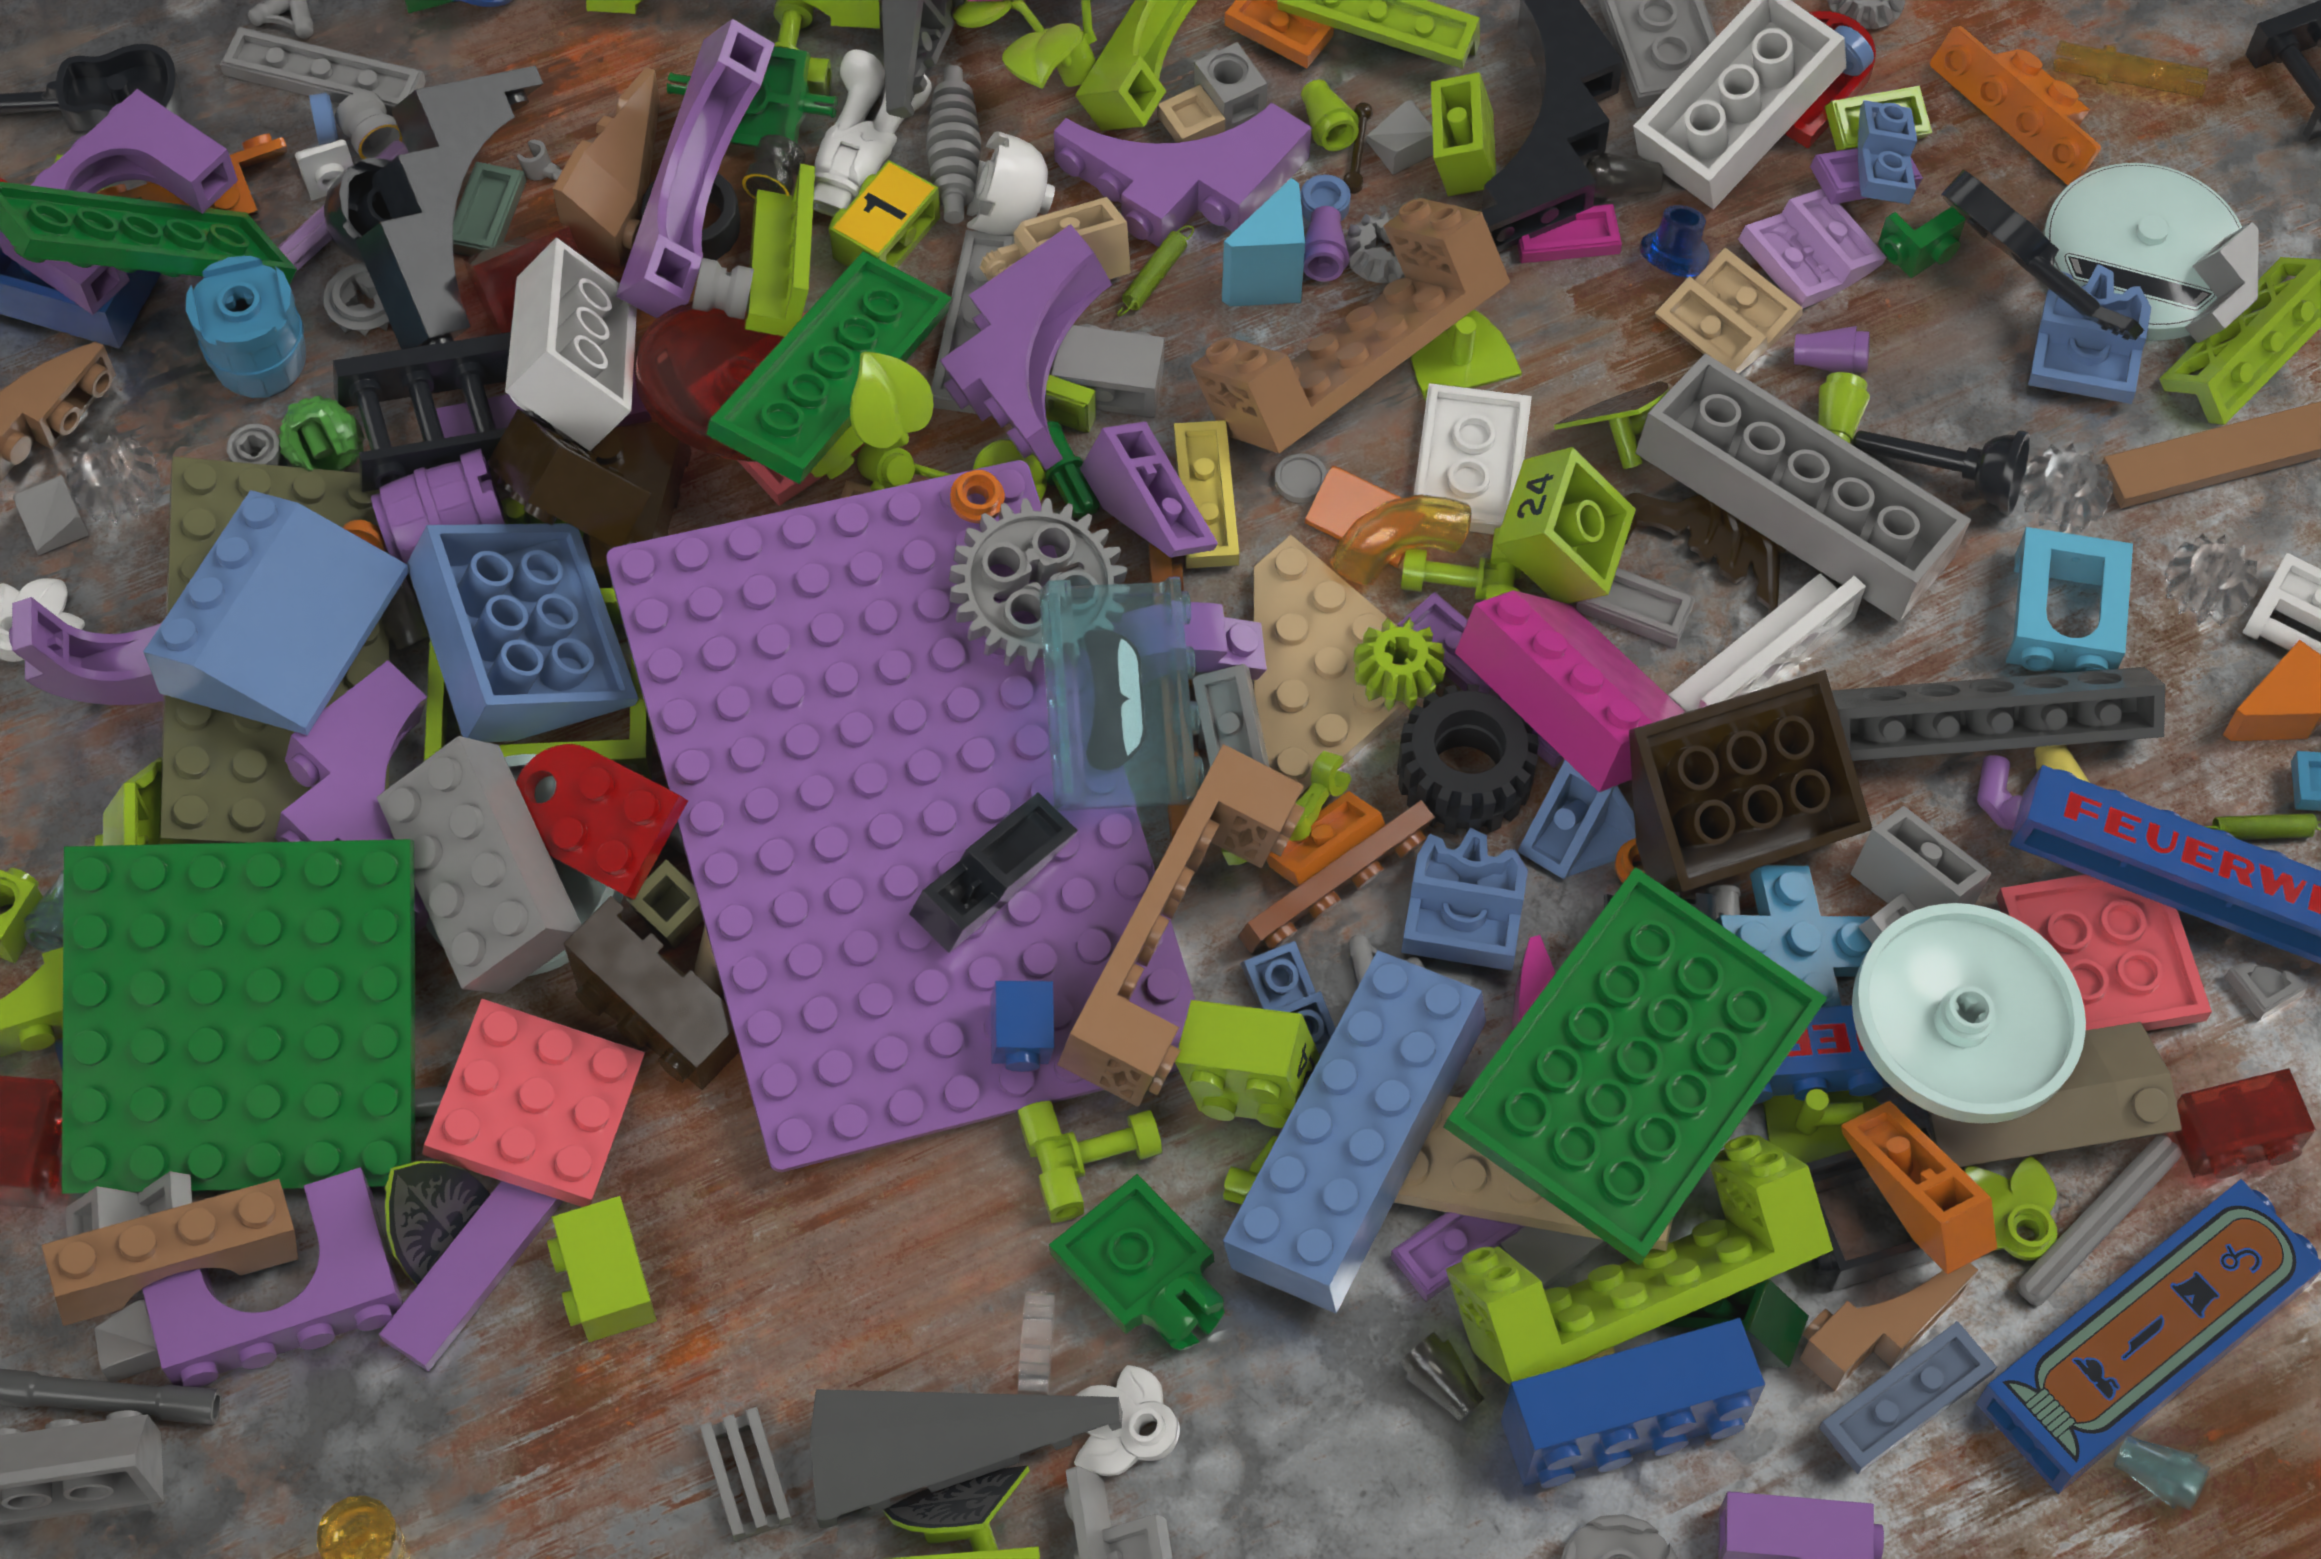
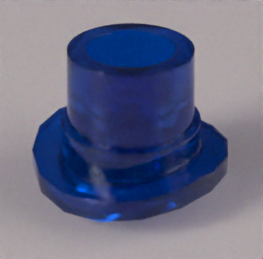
M1673 205L1667 207L1664 210L1658 229L1642 238L1639 246L1641 255L1652 265L1672 275L1686 278L1698 276L1707 267L1710 258L1708 246L1702 240L1706 224L1705 217L1698 210L1688 206Z

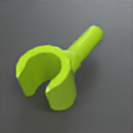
M1277 1136L1270 1138L1260 1154L1252 1162L1249 1171L1230 1166L1224 1183L1225 1191L1222 1197L1224 1200L1240 1205L1243 1204L1275 1144Z

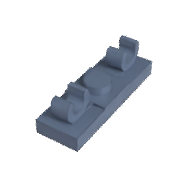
M1956 1321L1823 1420L1819 1429L1832 1443V1446L1845 1462L1859 1475L1992 1375L1997 1366L1963 1326Z

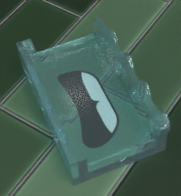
M1168 577L1164 582L1082 586H1071L1070 580L1048 581L1039 590L1054 808L1057 811L1188 804L1194 800L1197 790H1199L1204 781V768L1201 757L1194 756L1192 735L1199 732L1200 715L1197 702L1190 701L1188 680L1194 679L1195 654L1193 647L1186 646L1184 625L1190 624L1191 600L1188 591H1181L1180 577Z

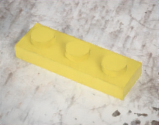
M1226 420L1174 423L1177 475L1218 542L1214 550L1185 555L1186 569L1239 565V545Z

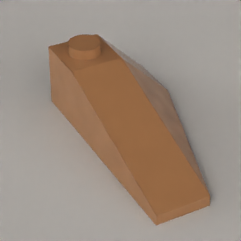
M645 67L619 97L614 118L604 115L596 124L598 136L592 143L584 140L580 142L552 188L565 244L577 253L622 267L629 252L632 250L642 220L643 195L649 187L660 108V96L654 69Z

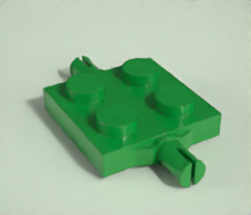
M774 46L761 87L748 106L730 144L796 153L800 125L806 113L835 118L837 112L835 108L818 104L837 107V96L832 97L809 93L807 76L811 54L808 51ZM671 72L668 76V81L686 86L667 83V93L685 95L691 76Z

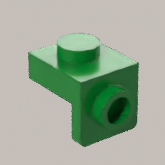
M1951 206L1914 230L1894 212L1885 218L1878 245L1887 257L1886 259L1893 265H1898L1912 279L1934 263L1938 265L1946 263L1957 253L1961 246L1959 239L1966 218Z

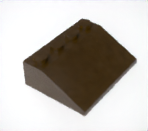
M1826 670L1629 730L1636 845L1645 874L1672 892H1685L1871 831L1873 828Z

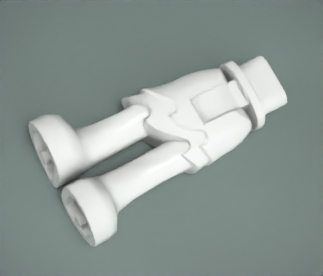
M857 49L848 51L841 62L840 77L848 91L846 103L835 125L826 131L814 165L813 210L833 217L840 209H847L859 195V190L865 179L871 174L876 175L880 166L891 155L892 149L897 143V136L894 133L905 119L887 113L885 92L882 105L874 122L865 121L872 106L885 87V69L882 62L874 55ZM925 74L924 78L927 81V86L923 92L915 94L911 102L914 111L925 104L932 90L931 82Z

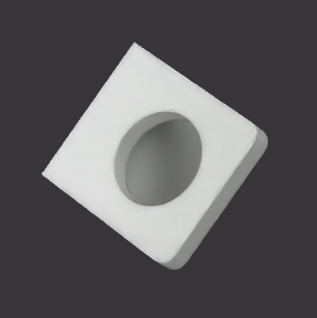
M342 139L329 144L307 148L295 154L311 201L327 196L328 189L341 173L348 167L353 166L347 143Z

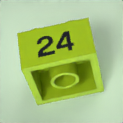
M1573 447L1523 460L1495 546L1555 601L1570 604L1609 595L1636 509Z
M1191 1000L1178 1047L1181 1051L1175 1060V1064L1198 1110L1206 1116L1221 1121L1233 1120L1235 1116L1252 1118L1269 1127L1283 1128L1316 1067L1320 1055L1302 1014Z

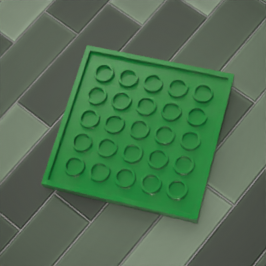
M413 840L64 846L62 1194L88 1193L96 1186L130 1192H142L143 1189L170 1171L189 1174L191 1177V1191L240 1190L280 1179L282 1189L304 1188V1185L361 1167L369 1187L386 1186L389 1180L390 1168L415 1162V890Z

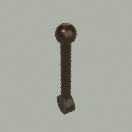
M1365 102L1357 104L1354 109L1359 119V133L1354 141L1350 172L1343 179L1349 187L1351 194L1358 193L1363 188V176L1360 174L1366 125L1373 115L1371 105Z

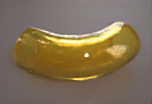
M1424 494L1387 501L1361 516L1353 523L1336 544L1329 557V562L1339 574L1348 580L1362 585H1373L1377 582L1383 569L1391 559L1405 550L1425 547L1446 553L1458 551L1469 532L1472 517L1471 507L1468 503L1453 498Z

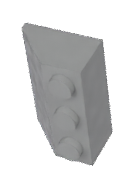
M132 1410L117 1411L108 1414L104 1421L84 1424L74 1419H60L47 1423L45 1429L21 1432L15 1428H0V1525L164 1502L162 1433L148 1414L143 1415L138 1411Z

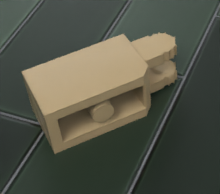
M1108 197L1022 221L1014 231V244L986 253V256L982 257L979 268L989 281L1071 224L1093 250L1110 280L1130 274L1127 221Z

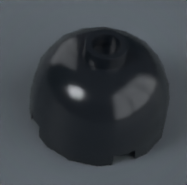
M368 157L360 160L355 165L345 169L327 191L324 204L326 229L333 242L346 255L361 262H364L356 240L380 222L392 220L373 174L390 162L387 159Z

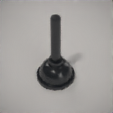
M1860 430L1854 435L1853 446L1865 453L1962 472V478L1975 481V488L1981 498L1992 505L1998 506L2000 513L2010 515L2017 504L2026 473L2030 450V434L2020 430L2016 435L1997 436L1985 443L1982 450L1969 447L1967 452Z

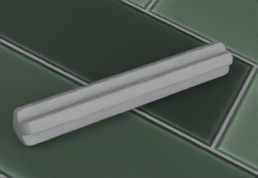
M2157 1135L2020 1278L2016 1285L2018 1293L2031 1305H2042L2178 1162L2182 1155L2180 1147L2172 1142L2168 1136Z

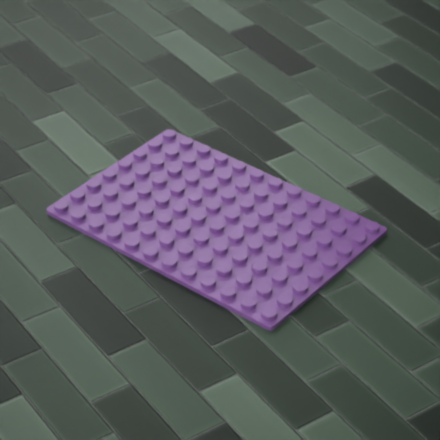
M1016 460L975 469L987 471L999 480L1005 493L1004 503L1011 508L1014 514L1020 513L1023 498L1029 500L1033 511H1041L1042 506L1030 468L1026 462ZM969 471L618 546L610 549L607 553V566L667 787L669 790L689 800L677 824L771 1168L777 1172H786L1016 1113L1020 1108L1040 1101L1055 1103L1105 1090L1057 1064L1070 1032L1156 871L1123 766L1121 765L1108 771H1099L1090 767L1086 760L1085 753L1094 713L1093 680L1087 653L1080 647L1078 648L1079 657L1075 666H1071L1063 655L1058 656L1055 670L1051 672L1047 668L1044 658H1036L1031 672L1026 671L1024 656L1017 655L1014 661L1009 666L1004 665L1006 650L999 647L992 654L985 655L984 650L987 641L985 636L969 641L967 638L969 627L973 621L957 623L955 619L957 608L962 605L950 602L949 600L951 587L957 585L949 581L951 566L958 565L953 560L957 545L967 546L964 538L968 527L981 532L980 524L970 523L961 519L954 512L950 503V492L954 481ZM971 494L967 497L974 504H984L986 502V499L980 494ZM999 515L994 518L997 522L999 521ZM1046 545L1039 548L1044 555L1058 558L1054 546ZM996 564L989 567L992 573L997 576L1008 577L1015 574L1012 568L1007 565ZM1048 585L1041 587L1042 589L1048 588ZM1064 593L1062 595L1063 598L1072 604L1069 593ZM994 598V601L997 603H1001L1007 601L1008 598ZM1017 611L1012 614L1013 618L1021 624H1034L1038 621L1033 614L1027 611ZM1039 792L1078 830L1076 835L999 911L950 953L947 952L909 915L922 890L958 863L968 847ZM1168 918L1170 921L1148 966L1145 967L1138 962L1136 963L1143 967L1144 971L1129 1001L1178 1026L1179 1029L1171 1045L1178 1048L1190 1002L1196 999L1171 919ZM995 981H1053L1054 1050L1049 1064H1040L1039 1069L1028 1072L1007 1070L1005 1064H991L990 997ZM1175 1062L1169 1073L1179 1071Z

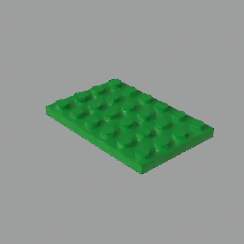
M1635 867L1449 1115L1443 1128L1640 1266L1818 1013L1827 997Z

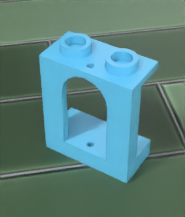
M2026 527L2015 553L2014 572L2019 573L2013 641L2007 652L2005 663L2022 665L2031 671L2054 670L2067 673L2118 669L2126 651L2133 543ZM2049 578L2101 586L2099 623L2097 629L2092 634L2083 638H2070L2061 635L2052 628L2047 619L2046 612Z

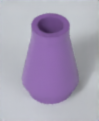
M1321 206L1316 208L1311 214V222L1305 236L1303 269L1305 274L1311 279L1327 282L1337 279L1343 273V270L1349 263V253L1341 226L1340 212L1331 206Z
M1857 326L1811 334H1796L1794 365H1806L1834 373H1867L1870 332L1857 331Z

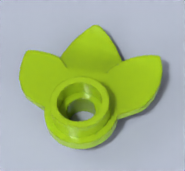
M2028 1156L2019 1164L2010 1180L1983 1168L1967 1166L1964 1172L1992 1199L1997 1241L1996 1250L2005 1249L2009 1254L2021 1260L2039 1259L2057 1239V1227L2050 1215L2057 1199V1191L2047 1170L2032 1156ZM2027 1227L2031 1229L2036 1239L2033 1241L2023 1239L2018 1235L2016 1228Z

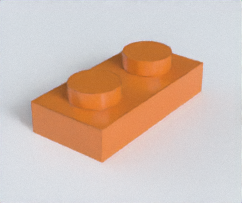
M1235 0L1225 12L1224 26L1306 69L1316 59L1334 34V27L1278 10L1277 0Z
M1347 791L1320 810L1318 819L1311 825L1309 836L1299 841H1288L1281 856L1270 851L1266 860L1271 869L1298 887L1385 826V822L1380 811L1352 792Z

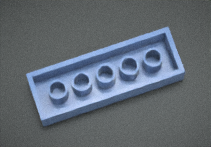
M1377 950L1223 1239L1232 1270L1335 1314L1338 1312L1486 1023L1482 990Z

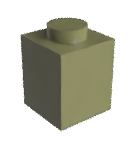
M667 859L645 880L635 900L629 897L626 899L635 913L673 949L703 921L695 886Z

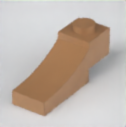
M1969 1263L1948 1275L1942 1270L1915 1289L1875 1305L1856 1308L1847 1300L1834 1315L1827 1309H1824L1803 1333L1808 1342L1800 1360L1834 1391L1873 1352L1892 1368L1967 1291L1978 1269Z

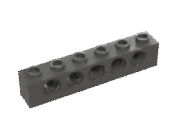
M2145 667L1832 690L1853 761L2164 737L2166 685Z

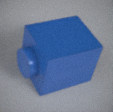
M995 981L990 997L991 1064H1005L1007 1070L1016 1072L1034 1071L1040 1068V1064H1049L1054 1050L1053 981Z

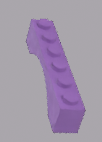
M734 19L728 21L703 40L616 293V297L658 320L671 314L690 300L699 273L701 259L703 258L702 227L711 189L730 141L748 106L761 87L775 43Z

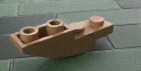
M95 341L63 353L20 376L0 391V482L15 465L25 460L35 441L53 450L65 435H69L74 431L80 421V417L95 399L103 396L108 391L113 378L116 376V372L104 345Z

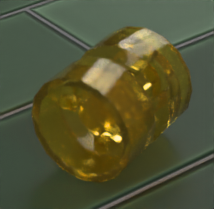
M368 1496L347 1497L335 1503L323 1515L317 1528V1547L322 1559H410L411 1548L399 1524H397L392 1512L377 1499Z

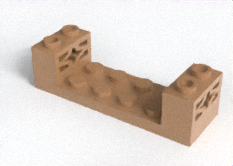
M1425 198L1414 199L1404 204L1399 209V214L1383 226L1405 278L1389 283L1384 288L1383 294L1366 306H1361L1351 311L1346 316L1345 322L1330 333L1314 338L1307 345V350L1292 361H1290L1287 354L1231 337L1211 344L1206 349V354L1190 366L1215 420H1226L1227 435L1280 454L1509 284V277L1482 212Z
M1225 744L1222 745L1070 1032L1057 1064L1058 1066L1139 1107L1147 1091L1156 1096L1158 1095L1181 1049L1171 1045L1179 1027L1129 1001L1144 971V968L1136 963L1138 962L1145 967L1148 966L1170 921L1168 918H1173L1194 873L1200 867L1211 843L1260 868L1263 867L1270 851L1281 856L1305 810L1304 807L1296 804L1304 787L1303 784Z

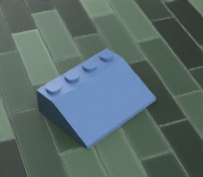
M250 490L143 651L159 693L308 735L406 578L409 569L404 562L300 503Z
M570 524L426 525L407 562V566L462 737L483 742L517 741L636 704L638 696L578 528Z

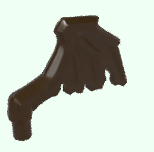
M1631 493L1624 497L1636 509L1625 545L1628 543L1635 527L1639 525L1657 527L1675 536L1683 534L1688 529L1690 532V539L1687 543L1689 549L1698 553L1700 558L1706 563L1710 562L1712 558H1716L1719 573L1734 584L1746 579L1748 566L1752 565L1753 573L1758 581L1755 599L1766 606L1769 613L1778 607L1780 553H1785V548L1700 494L1677 503L1660 500L1640 493Z

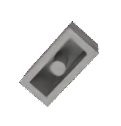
M1090 324L1072 325L1057 350L1052 376L1095 390L1096 410L1155 418L1164 370L1165 337L1152 336L1142 331L1129 333L1106 330Z
M1902 806L1872 828L1850 874L1887 903L1903 892L1918 910L1927 906L1948 903L1975 905L1991 872L1908 808Z

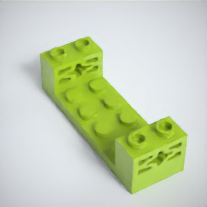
M1743 1135L1728 1141L1724 1146L1725 1149L1719 1152L1710 1165L1726 1219L1709 1220L1698 1224L1692 1229V1234L1671 1243L1668 1242L1667 1251L1651 1249L1640 1266L1632 1260L1620 1265H1604L1591 1271L1588 1274V1279L1567 1288L1554 1287L1544 1291L1541 1280L1499 1246L1495 1248L1481 1247L1468 1252L1462 1257V1262L1446 1268V1272L1472 1352L1505 1382L1511 1385V1382L1570 1366L1833 1251L1808 1165L1759 1135Z

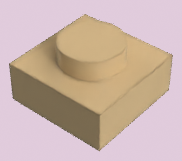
M1201 84L1171 97L1157 106V117L1176 143L1198 140L1225 131V117Z

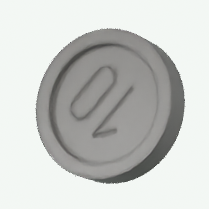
M1298 453L1287 456L1276 468V489L1282 497L1291 502H1312L1323 483L1327 470L1324 464L1312 455Z

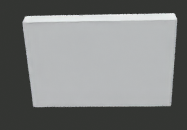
M1429 383L1413 503L1424 509L1423 526L1493 535L1495 528L1501 527L1525 457L1532 396Z

